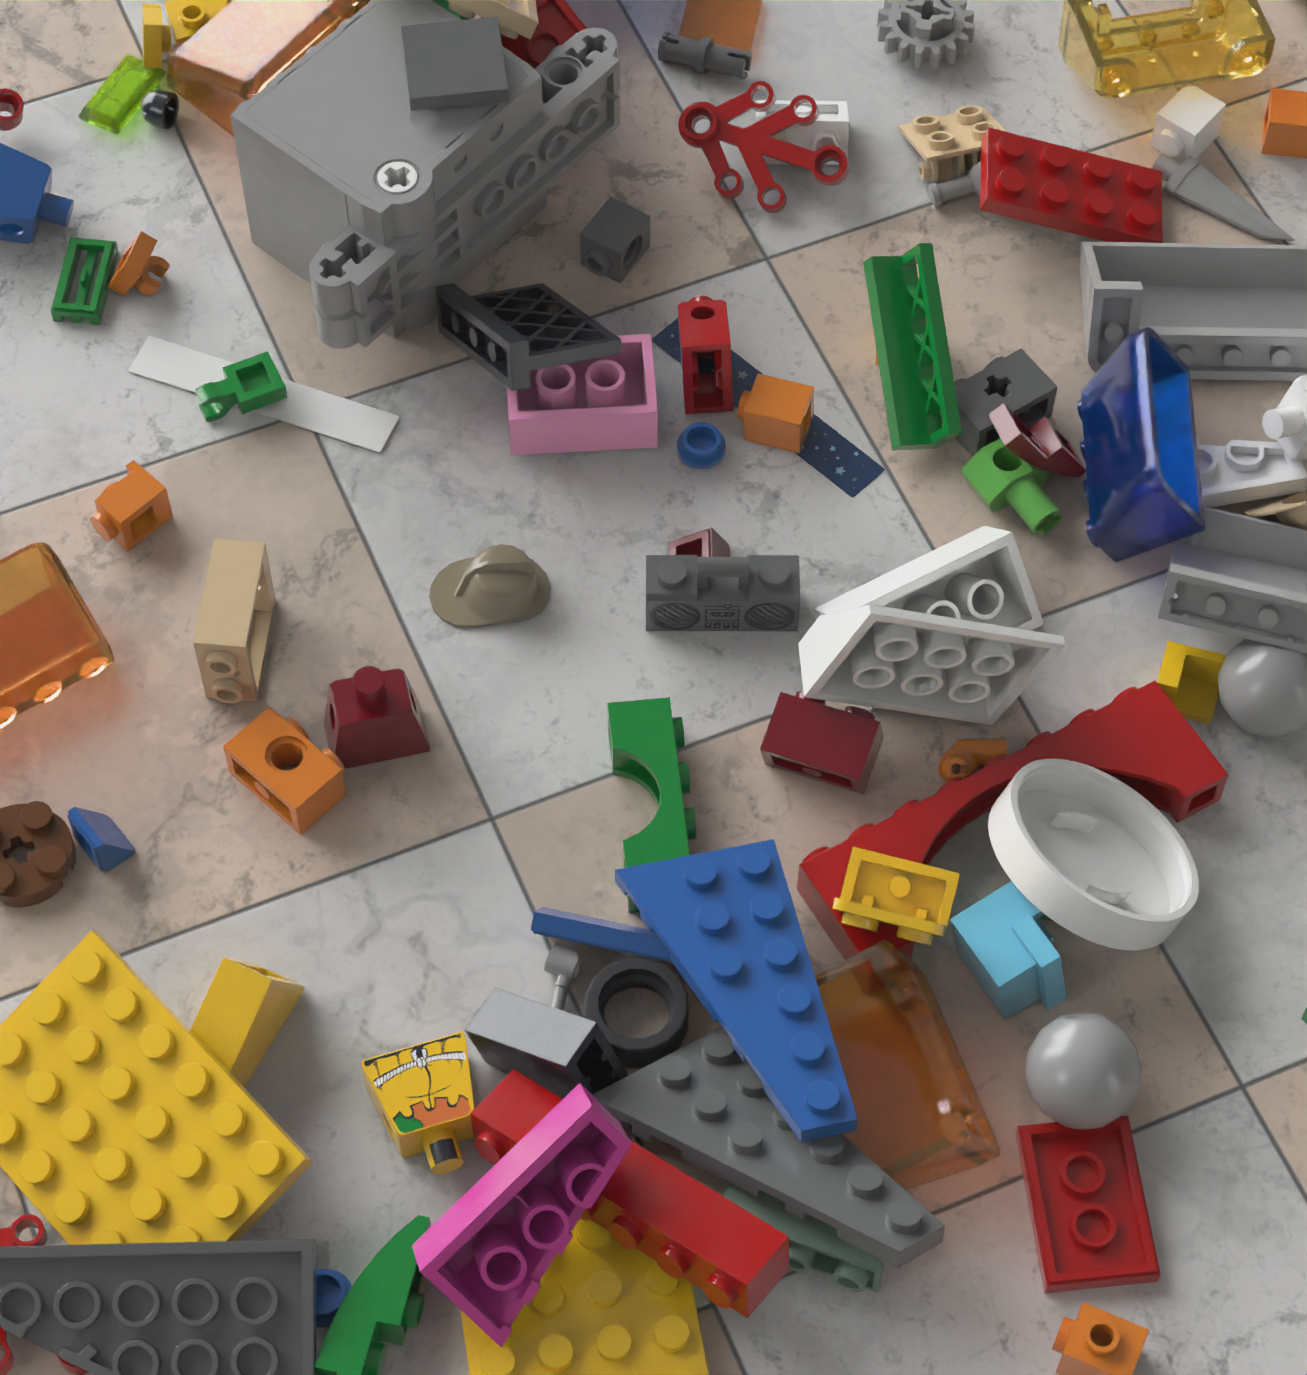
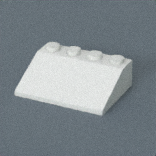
M868 604L819 616L798 645L804 697L993 725L1065 646L1064 636Z

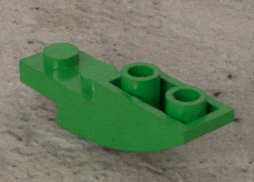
M418 1215L398 1231L379 1250L355 1280L339 1306L324 1338L315 1364L316 1375H381L386 1358L387 1344L380 1342L403 1346L408 1327L418 1328L424 1308L425 1294L418 1293L423 1274L419 1270L412 1245L431 1227L430 1217Z

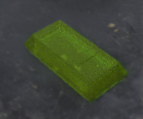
M127 54L84 106L79 114V119L118 135L141 106L143 97L155 89L166 75V71L161 68H144L142 59Z

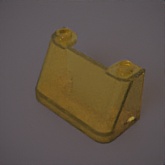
M1064 0L1058 46L1064 63L1099 96L1104 98H1120L1255 76L1269 64L1276 39L1257 0H1191L1190 7L1111 19L1112 14L1107 3L1098 4L1097 7H1094L1092 0Z

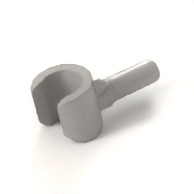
M559 943L554 944L545 962L544 971L558 977L555 983L551 1007L564 1011L567 993L570 990L571 983L575 982L580 974L581 964L575 950Z

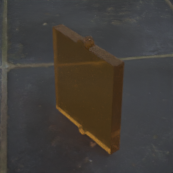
M687 0L678 36L700 41L703 37L714 39L717 45L751 51L762 0Z

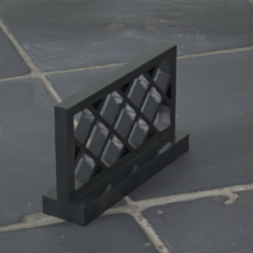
M454 283L436 286L439 332L512 391L531 388L530 371L622 353L621 339L544 283L473 296L467 294Z

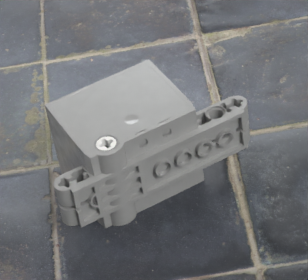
M371 0L351 18L342 21L338 28L319 44L310 47L304 56L288 69L277 74L267 86L251 99L242 102L237 107L236 111L230 116L252 243L311 284L318 335L324 344L332 348L343 349L360 343L366 348L382 333L396 338L405 329H419L432 323L438 317L436 286L451 283L457 285L547 205L546 190L620 126V96L618 95L620 90V60L617 59V40L610 31L593 27L576 33L563 45L555 47L550 52L548 58L535 69L502 46L509 101L411 111L401 26L459 21L461 19L432 0Z

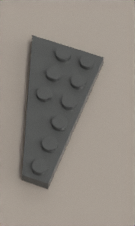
M723 1026L592 1094L614 1117L632 1125V1134L648 1142H651L656 1137L680 1149L681 1159L757 1197L763 1191L785 1202V1211L802 1220L811 1215L835 1227L838 1238L897 1268L902 1267L943 1242L945 1225L846 1136L838 1134L800 1142L763 1090V1082L748 1061H743L733 1048L732 1039Z

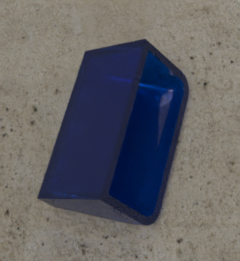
M1146 327L1129 334L1082 388L1081 399L1077 402V410L1083 423L1084 439L1080 441V450L1086 463L1087 477L1083 481V490L1088 500L1090 517L1086 521V531L1093 546L1101 548L1116 563L1206 530L1190 368L1153 329Z

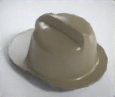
M499 544L489 546L478 553L476 557L453 562L442 569L431 583L429 599L433 611L444 622L457 627L515 623L530 620L543 611L550 598L551 585L546 572L533 559H530L524 551L511 545Z

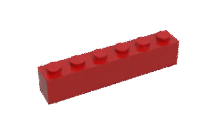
M513 1069L470 1113L476 1150L485 1160L496 1164L563 1099ZM630 1140L632 1145L591 1209L586 1208L580 1219L584 1221L592 1220L608 1230L612 1237L623 1247L631 1250L636 1248L651 1257L669 1276L676 1279L684 1278L702 1289L705 1295L717 1306L725 1309L732 1308L746 1318H749L789 1270V1236Z

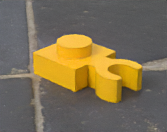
M142 4L144 68H162V52H171V25L162 24L161 4Z

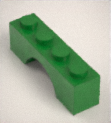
M670 697L607 703L608 735L613 774L631 779L643 786L654 798L658 807L654 818L643 830L623 840V868L689 856L688 840L696 839V822L694 808H684L682 794L690 793V775L688 762H678L676 748L685 747L682 717H672ZM627 895L628 912H640L630 896Z

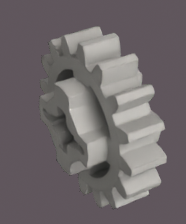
M884 0V9H879L877 39L879 42H885L884 52L886 54L898 52L897 62L900 64L909 58L914 60V68L919 69L923 62H929L933 69H938L939 60L942 59L952 65L955 63L956 53L966 55L968 43L973 42L975 24H973L974 11L966 10L967 0Z

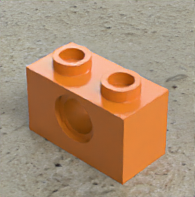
M268 707L223 745L229 773L300 835L347 795L343 777L345 768L340 759L328 748L318 749L309 741L306 731L292 717L284 719L271 707ZM285 765H298L292 770H280Z

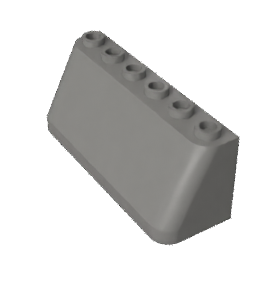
M1082 242L1080 278L1085 348L1089 366L1096 374L1106 378L1295 381L1300 376L1307 374V245Z

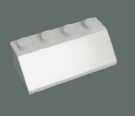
M988 526L980 527L813 609L816 619L821 615L871 604L1030 631L1044 624L1013 533ZM867 707L870 710L876 709L874 707Z

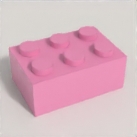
M651 334L616 335L621 339L622 353L530 371L531 388L512 391L507 387L511 455L657 448L658 408Z

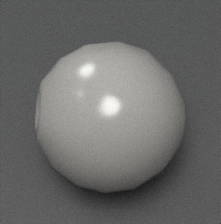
M1244 639L1232 647L1218 673V688L1221 705L1233 722L1250 734L1268 738L1292 735L1306 726L1307 653Z
M1075 1013L1059 1016L1040 1030L1028 1050L1024 1074L1029 1094L1043 1114L1068 1128L1093 1129L1104 1127L1126 1113L1137 1096L1142 1067L1137 1046L1121 1026L1099 1014Z

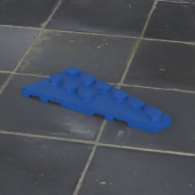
M774 839L616 869L615 882L625 896H630L640 910L641 919L650 932L655 931L670 952V960L713 1020L715 1022L719 1021L732 1039V1046L743 1061H748L763 1082V1090L800 1142L857 1131L858 1118Z

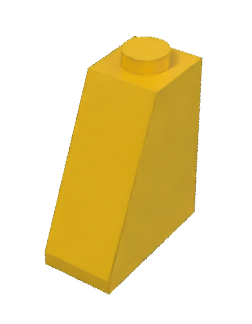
M223 957L190 1031L245 1088L300 999L305 986L260 965Z

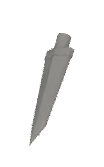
M1164 154L1159 155L1154 162L1152 169L1162 171V176L1168 179L1163 187V191L1170 196H1175L1263 240L1296 241L1191 156L1181 165Z

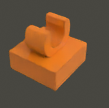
M140 231L124 251L107 288L124 297L135 284L141 293L153 296L160 288L161 283L152 279L148 272H152L162 278L170 267L165 259L159 256H151L157 240Z

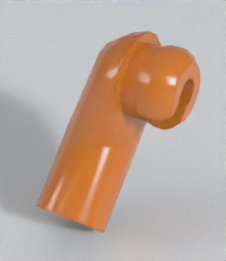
M958 739L939 760L938 774L944 782H948L955 777H963L965 779L971 776L980 765H985L995 756L1000 754L1008 756L1007 739Z

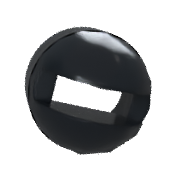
M163 90L149 92L141 101L142 116L146 122L153 126L170 129L174 125L179 112L177 94Z

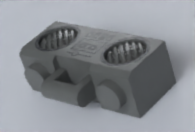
M646 555V631H798L800 609L799 555H748V557Z

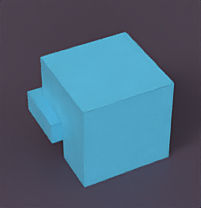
M1012 881L950 919L957 954L1004 1020H1007L1039 999L1042 1000L1048 1010L1067 999L1061 956L1051 944L1054 942L1053 936L1039 918L1044 913L1034 906Z

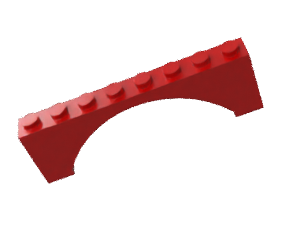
M1156 681L1139 689L1136 687L1125 689L1114 698L1112 703L1096 711L1087 709L1079 713L1064 728L1052 734L1049 731L1038 734L1027 743L1025 748L1009 756L1006 754L995 756L983 766L982 770L965 779L963 777H955L941 786L936 794L920 802L918 800L908 801L900 806L893 816L876 825L873 823L864 824L855 829L847 840L831 848L827 846L817 848L803 859L802 863L799 864L797 890L864 989L910 966L915 942L896 937L899 926L879 922L877 932L841 923L844 913L834 910L832 907L834 899H840L853 847L930 865L934 857L953 836L972 821L991 811L995 801L1022 767L1041 759H1065L1099 769L1137 791L1157 809L1170 813L1176 823L1220 801L1229 774Z

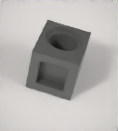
M610 197L580 233L581 265L587 267L596 275L606 276L621 283L650 247V216Z

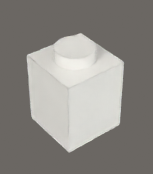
M1188 82L1157 113L1150 145L1180 163H1183L1189 156L1196 159L1219 136L1226 104Z

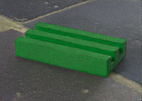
M70 237L51 307L53 321L63 322L64 316L71 317L72 323L81 324L83 318H89L90 324H101L109 292L107 286L113 276L119 253L116 241ZM81 250H85L87 255L84 267L82 268L74 304L68 303ZM103 252L90 305H86L99 253Z

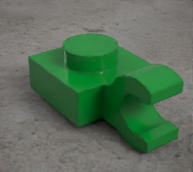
M268 351L222 367L224 380L206 383L195 389L201 401L199 408L206 422L216 421L224 417L231 407L236 404L241 413L245 414L287 398L286 386Z

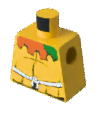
M464 1031L362 1060L361 1066L367 1092L401 1157H410L425 1152L431 1173L435 1175L448 1174L459 1169L464 1164L458 1142L473 1138L470 1113L474 1110Z

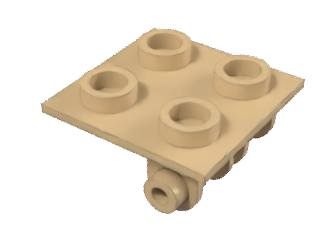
M974 105L960 107L955 113L943 116H917L910 123L898 125V130L925 160L918 162V172L921 180L929 179L931 183L954 178L953 170L957 177L964 176V158L968 172L972 167L981 162V139L988 127L1006 131L984 107Z

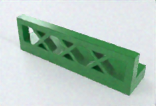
M919 243L902 256H871L863 262L892 451L936 449L962 434L932 243ZM917 264H918V271H919V279H918L917 266H916ZM940 411H941V417H942L943 427H942V425H941Z

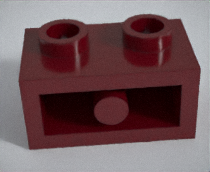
M797 691L795 696L780 692L760 747L765 765L864 795L884 739L880 721L875 720L874 714L859 707L846 706L844 711L825 705V700L804 697L803 691Z

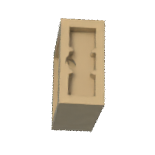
M215 538L213 540L193 641L206 698H213L223 703L257 702L276 601L265 542Z

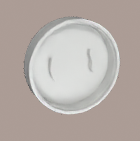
M1065 759L1033 761L1016 773L991 808L988 820L989 836L995 855L1008 877L1020 892L1041 912L1060 926L1086 940L1120 950L1136 951L1153 948L1168 938L1195 905L1199 893L1198 872L1184 840L1166 817L1147 799L1122 781L1099 769Z

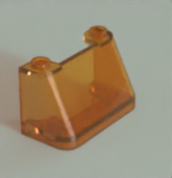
M233 0L186 42H179L170 50L166 58V64L168 65L167 86L234 137L230 115L236 111L237 107L242 102L251 99L267 86L277 74L288 69L303 57L310 47L319 44L335 31L342 21L351 18L371 0Z
M883 940L815 976L858 1118L857 1131L843 1133L844 1136L905 1190L982 1166L1000 1156V1148L935 994L924 973L914 961L887 940Z

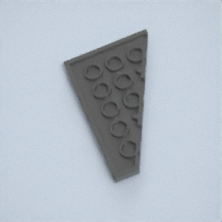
M316 1239L0 1247V1327L94 1375H316Z

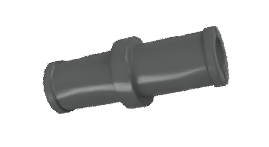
M664 32L662 35L663 40L659 42L658 59L660 61H669L695 67L697 73L707 74L709 71L745 80L748 76V73L745 71H750L751 51L717 45L714 39L703 37L700 41Z

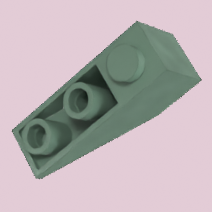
M728 1183L723 1197L789 1236V1269L798 1272H808L812 1269L831 1276L832 1280L844 1289L854 1292H863L867 1289L878 1293L884 1264L877 1257L838 1238L835 1227L811 1215L802 1220L786 1212L785 1202L763 1191L757 1197Z

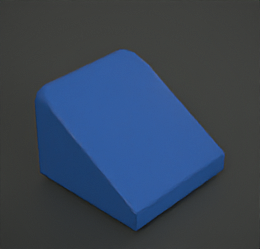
M78 807L68 810L69 815L67 817L75 840L101 872L107 873L134 855V846L109 816Z

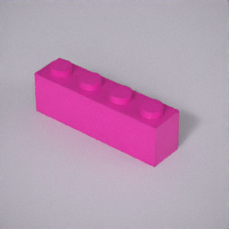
M579 1083L412 1245L420 1272L501 1348L513 1330L511 1325L524 1304H530L541 1287L540 1279L557 1253L560 1255L563 1253L572 1239L571 1231L585 1209H591L632 1144L620 1122Z

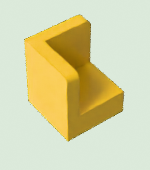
M1168 641L1157 683L1185 719L1205 724L1211 723L1219 693L1218 673L1225 661L1226 655Z

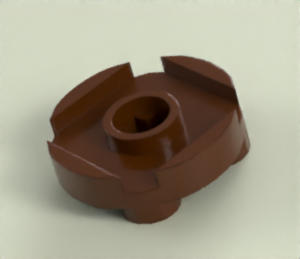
M33 801L28 804H14L0 808V900H3L4 905L11 907H28L44 902L54 896L64 886L62 880L68 874L70 867L72 870L74 868L76 848L71 832L65 821L53 813L50 806L44 802ZM18 847L33 848V851L27 853L28 861L18 864L15 858H8V855Z

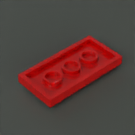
M988 127L981 139L980 210L1106 242L1163 243L1162 171Z

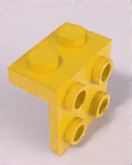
M853 847L840 899H834L832 909L844 913L841 923L877 932L879 922L899 926L896 937L931 946L933 935L942 938L946 936L961 874Z

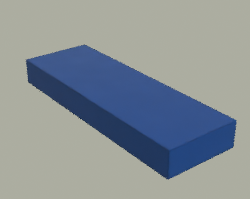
M545 907L534 911L531 931L534 934L672 962L670 960V952L655 931L650 932L646 928Z

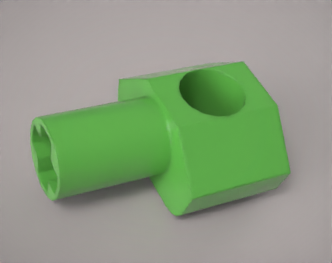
M1001 438L982 447L961 468L964 479L991 512L999 511L1011 505L1036 536L1049 532L1060 522L1062 512L1042 489L1050 472L1035 467L1016 456L1004 445Z

